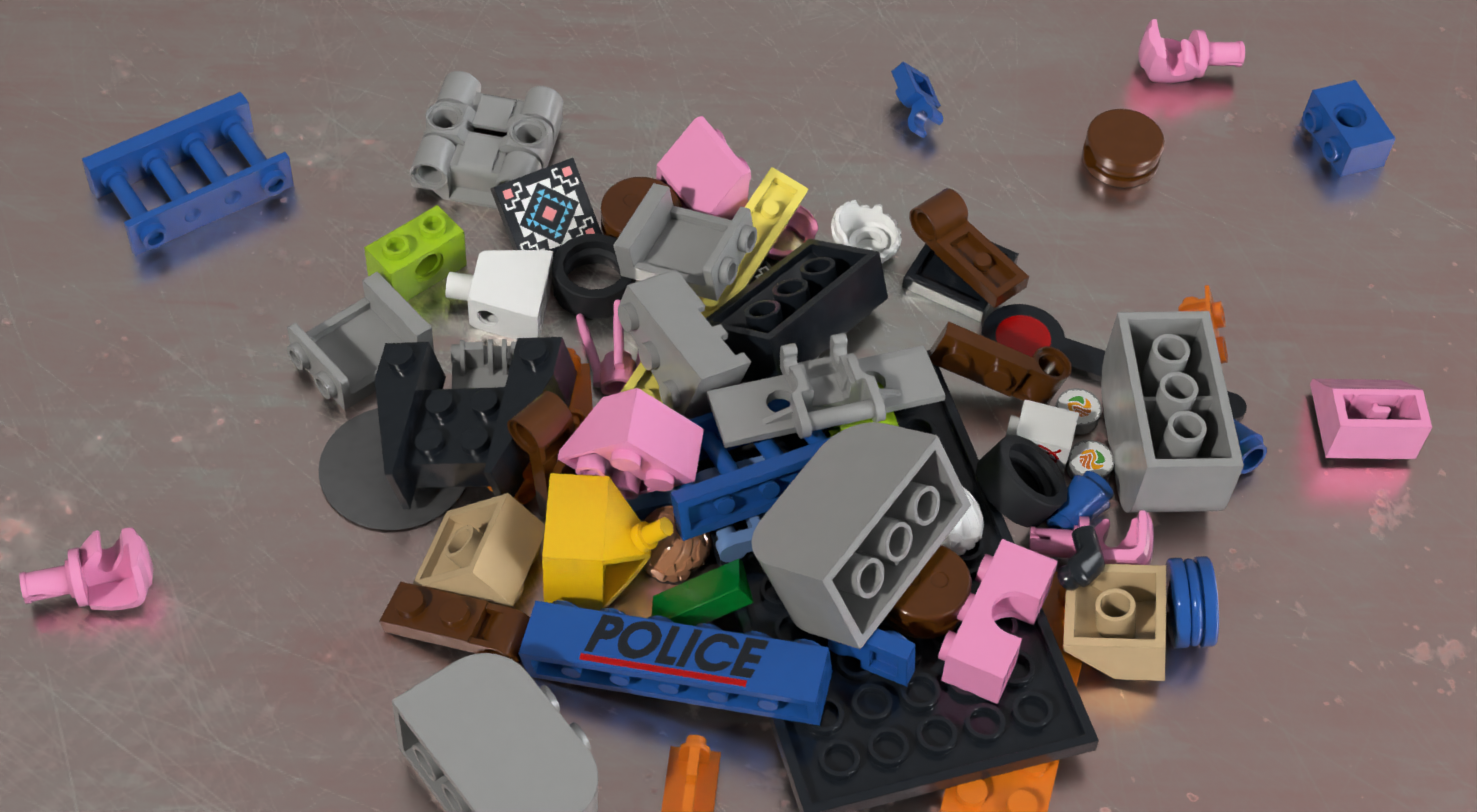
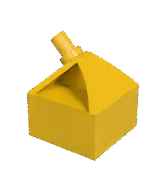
M550 473L542 553L544 602L553 603L556 600H564L575 604L579 608L598 611L602 608H607L642 570L651 556V550L657 547L658 541L673 534L674 528L671 521L666 517H662L652 523L641 522L609 476Z

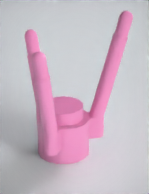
M619 299L614 301V351L608 352L601 363L584 315L581 313L576 315L579 332L593 372V386L596 388L601 387L602 393L606 396L620 393L641 362L639 353L635 361L629 352L624 351V328L618 317V306L621 302Z

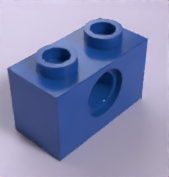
M1353 80L1312 90L1303 112L1302 120L1306 130L1313 135L1321 147L1325 159L1331 162L1338 175L1343 177L1384 167L1396 138L1357 81Z

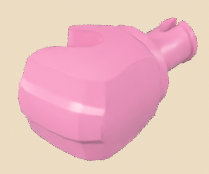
M1152 19L1145 29L1139 46L1138 57L1141 67L1152 82L1179 83L1190 81L1194 78H1202L1208 66L1242 67L1245 59V46L1243 41L1209 42L1204 30H1193L1189 40L1183 39L1181 42L1174 39L1161 38L1157 19Z
M1139 510L1137 518L1132 519L1127 536L1117 547L1111 548L1105 544L1110 528L1109 519L1102 520L1094 528L1105 564L1150 565L1154 549V526L1150 514L1145 510ZM1079 516L1078 525H1074L1073 530L1035 528V526H1030L1029 550L1046 557L1071 558L1076 553L1072 532L1081 526H1090L1089 516Z
M132 527L121 529L119 539L111 548H101L100 532L96 530L93 531L80 548L68 549V559L65 560V565L31 572H20L19 574L20 587L25 604L70 594L73 599H76L79 607L90 606L91 609L114 611L135 608L145 601L148 589L152 585L154 569L146 542Z

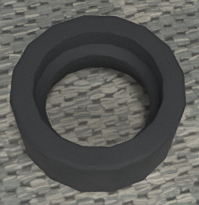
M583 234L568 240L557 250L552 261L553 292L560 306L576 316L581 313L587 319H602L613 316L614 301L617 299L621 300L627 285L636 282L635 279L621 276L613 246L617 240L615 237L603 234ZM597 263L609 266L620 274V279L615 284L603 289L580 287L568 278V274L575 268L585 264Z
M1007 435L978 461L976 474L979 485L987 499L1001 514L1016 524L1024 527H1038L1067 501L1068 489L1064 476L1058 466L1043 449L1026 438L1018 435Z

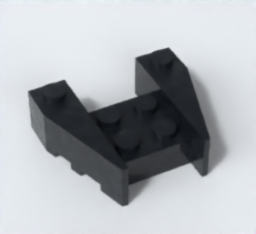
M563 337L517 338L506 386L494 388L443 389L446 376L429 342L385 343L375 376L384 473L403 509L411 508L416 488L491 486L495 496L509 493L513 498L525 481L523 472L530 462V457L514 441L509 433L507 423L544 391L556 394L564 401L568 408L570 407L577 371Z

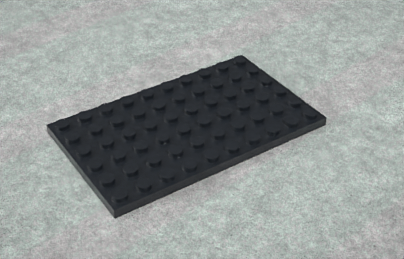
M932 364L946 395L945 400L893 412L899 427L938 436L961 485L972 494L980 506L984 521L982 538L975 543L973 549L966 550L963 555H960L971 575V593L976 594L981 583L975 581L985 554L994 556L1002 539L1014 543L1003 515L987 499L979 485L976 474L979 459L939 366ZM825 428V429H821V430H822L823 433L826 435V433H827V431H828L829 429H828V428ZM797 433L773 438L783 453L809 445L804 438L800 439ZM753 443L728 451L735 462L762 456ZM710 458L698 461L696 474L705 469L715 467ZM746 520L733 523L735 531L748 529ZM715 530L710 531L713 544L712 550L718 567L730 563L720 560L715 546L718 540ZM754 552L746 553L741 560L743 561L754 603L733 611L740 633L745 634L749 631H757L767 634L773 639L791 642L798 639H807L823 647H828V639L805 632L795 625ZM1041 608L1034 625L1014 617L1001 618L995 621L997 626L1003 631L1022 638L1016 665L998 704L941 681L945 661L938 659V655L946 635L933 639L909 637L893 629L883 619L877 627L878 629L895 631L903 635L908 641L915 643V672L907 687L862 669L861 660L855 657L838 655L829 649L832 676L820 726L768 717L799 811L856 812L1095 751L1099 739L1043 608ZM962 622L956 629L953 630V632H958Z

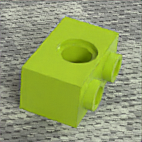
M438 205L364 247L368 276L378 272L406 301L447 278L449 272H457L467 266L464 231Z

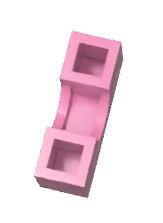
M1004 539L1001 540L994 556L985 554L975 581L981 584L976 594L970 592L965 604L957 615V619L962 621V624L957 633L948 631L940 648L938 659L945 661L941 681L998 704L1016 665L1022 638L1003 631L997 626L995 621L1001 618L1014 617L1034 625L1051 588L1058 561Z

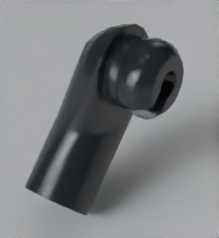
M1081 526L1072 532L1076 553L1068 559L1067 565L1061 566L1057 572V578L1066 590L1074 591L1079 586H1088L1104 570V556L1096 531L1092 526Z

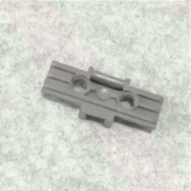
M846 333L830 336V356L797 363L798 350L796 344L783 345L780 347V369L783 375L707 391V398L725 448L797 433L800 439L811 437L812 431L871 418L873 422L885 421L886 413L944 401L946 395L924 345L857 359L854 353H847L848 340ZM876 381H878L879 383H881V384L883 385L884 389H883V388H879ZM775 399H784L790 402L789 407L776 413L771 411L767 405Z

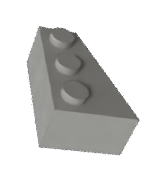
M675 269L627 285L618 306V317L624 330L631 332L638 345V353L642 365L646 370H651L659 385V393L663 404L685 418L692 419L712 412L707 398V391L740 384L751 361L744 352L735 355L723 341L728 338L726 330L721 324L713 327L701 313L705 311V304Z

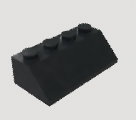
M808 239L708 316L706 320L712 327L721 324L728 333V338L723 341L735 355L744 352L751 361L744 379L757 381L783 375L780 369L781 346L792 343L796 344L798 350L797 363L817 359L821 353L830 347L831 335L847 333L888 299L880 253L863 248Z

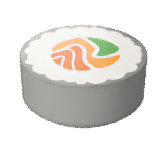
M1079 388L1068 389L1061 393L1055 407L1079 413L1074 433L1077 435L1093 431L1098 425L1102 412L1099 399L1093 393Z
M1080 441L1073 445L1070 450L1066 471L1071 479L1075 475H1082L1085 471H1092L1108 481L1115 464L1113 453L1106 445L1098 441Z

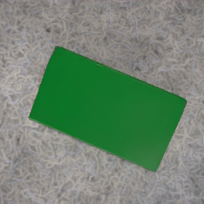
M740 558L654 595L651 616H663L674 623L696 626L697 624L708 623L754 603L743 561Z

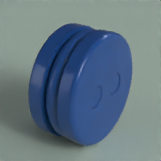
M1207 556L1194 557V559L1187 558L1184 560L1181 557L1169 558L1165 564L1166 618L1172 646L1176 649L1188 648L1189 645L1194 647L1198 645L1201 647H1214L1217 644L1219 635V601L1216 577L1211 559Z

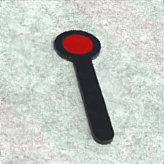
M1026 304L1006 305L993 311L983 323L981 335L1030 357L1041 347H1054L1068 357L1072 365V373L1099 382L1102 380L1105 350L1065 338L1064 331L1059 322L1048 312L1038 307ZM1227 391L1233 418L1240 422L1247 410L1246 402L1238 394Z

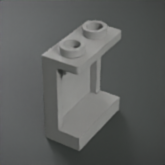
M653 183L613 246L621 276L642 281L676 269L697 296L718 301L726 286L734 282L738 266L745 254L753 250L757 240V229L753 227L749 208L740 207L734 218L729 220L673 206L670 187Z
M378 272L362 280L365 297L306 333L297 323L287 327L290 345L287 346V352L294 365L300 370L306 368L313 376L314 382L321 394L327 399L333 397L344 410L376 392L375 376L385 343L429 342L434 351L432 327Z

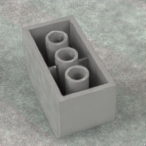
M1210 311L1117 312L1103 360L1101 394L1109 447L1115 460L1113 470L1117 492L1123 510L1127 513L1139 512V510H1145L1146 512L1223 511L1228 505L1244 464Z
M879 422L862 423L842 430L819 448L759 521L752 536V550L797 627L805 632L861 649L960 521L971 504L937 435Z
M479 653L463 657L392 700L399 749L446 812H598V770L595 759L589 751L591 746L586 734L577 723L573 722L569 725L559 713L560 705L553 692L546 685L539 687L527 671L512 659L491 653Z

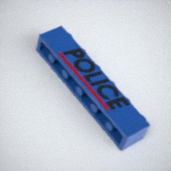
M535 600L519 650V656L525 670L534 678L819 726L832 676L829 647H823L811 640L798 639L791 642L773 639L767 634L757 631H749L742 634L723 631L721 628L707 623L692 626L674 623L663 616L655 615L648 618L629 616L613 608H602L600 611L579 608L575 604L564 600H556L553 603Z

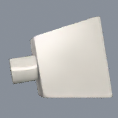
M484 250L479 253L474 275L457 272L448 273L445 290L446 298L468 301L469 324L473 328L515 340L517 338L540 337L553 284V251Z

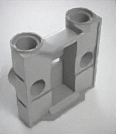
M463 71L449 73L445 77L436 103L426 111V130L410 169L412 187L433 190L445 200L498 209L490 188L548 166L563 121L562 97L555 90L545 86L531 88L527 92L525 101L481 93L480 82L471 74ZM475 127L505 132L507 135L498 137L473 131Z

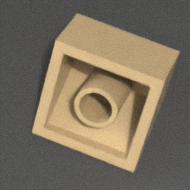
M509 493L449 510L441 522L413 584L486 600L489 603L506 607H513L523 593V583L531 565L541 552L540 544L544 537L545 524Z
M1105 564L1103 572L1088 586H1079L1074 591L1066 590L1064 651L1113 679L1165 681L1166 565Z

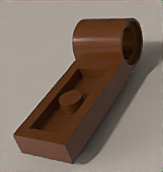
M946 188L910 211V223L917 236L993 308L998 307L1027 288L1029 276L968 221L967 206L962 197L953 189Z
M949 321L929 353L932 364L1006 396H1013L1022 401L1026 399L1046 405L1050 403L1072 372V365L1068 357L1054 347H1041L1030 357Z
M550 391L541 393L507 423L509 433L514 441L529 454L539 514L545 520L550 473L577 475L575 469L558 460L559 450L575 432L573 416L564 401Z
M400 581L379 622L386 633L475 654L491 653L502 655L520 664L519 650L530 617L520 610L489 603L486 600Z

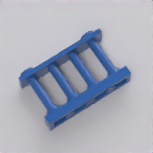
M241 92L82 158L89 188L95 197L99 199L114 192L131 217L124 224L131 251L135 256L158 248L166 242L294 186L290 159L287 153L283 152L267 159L249 135V133L254 132L249 102ZM233 141L251 167L228 176L210 150ZM194 158L212 184L188 194L171 167ZM154 175L172 201L148 211L130 185Z
M775 399L769 402L767 406L776 413L789 407L790 402L784 399ZM713 412L689 419L704 429L698 461L710 458L720 475L696 484L691 482L674 487L676 491L671 492L675 527L678 534L685 541L767 512L819 448L830 438H827L822 430L812 431L811 437L804 438L809 445L787 453H783L773 438L751 442L765 460L739 468L728 451L751 443L725 448Z

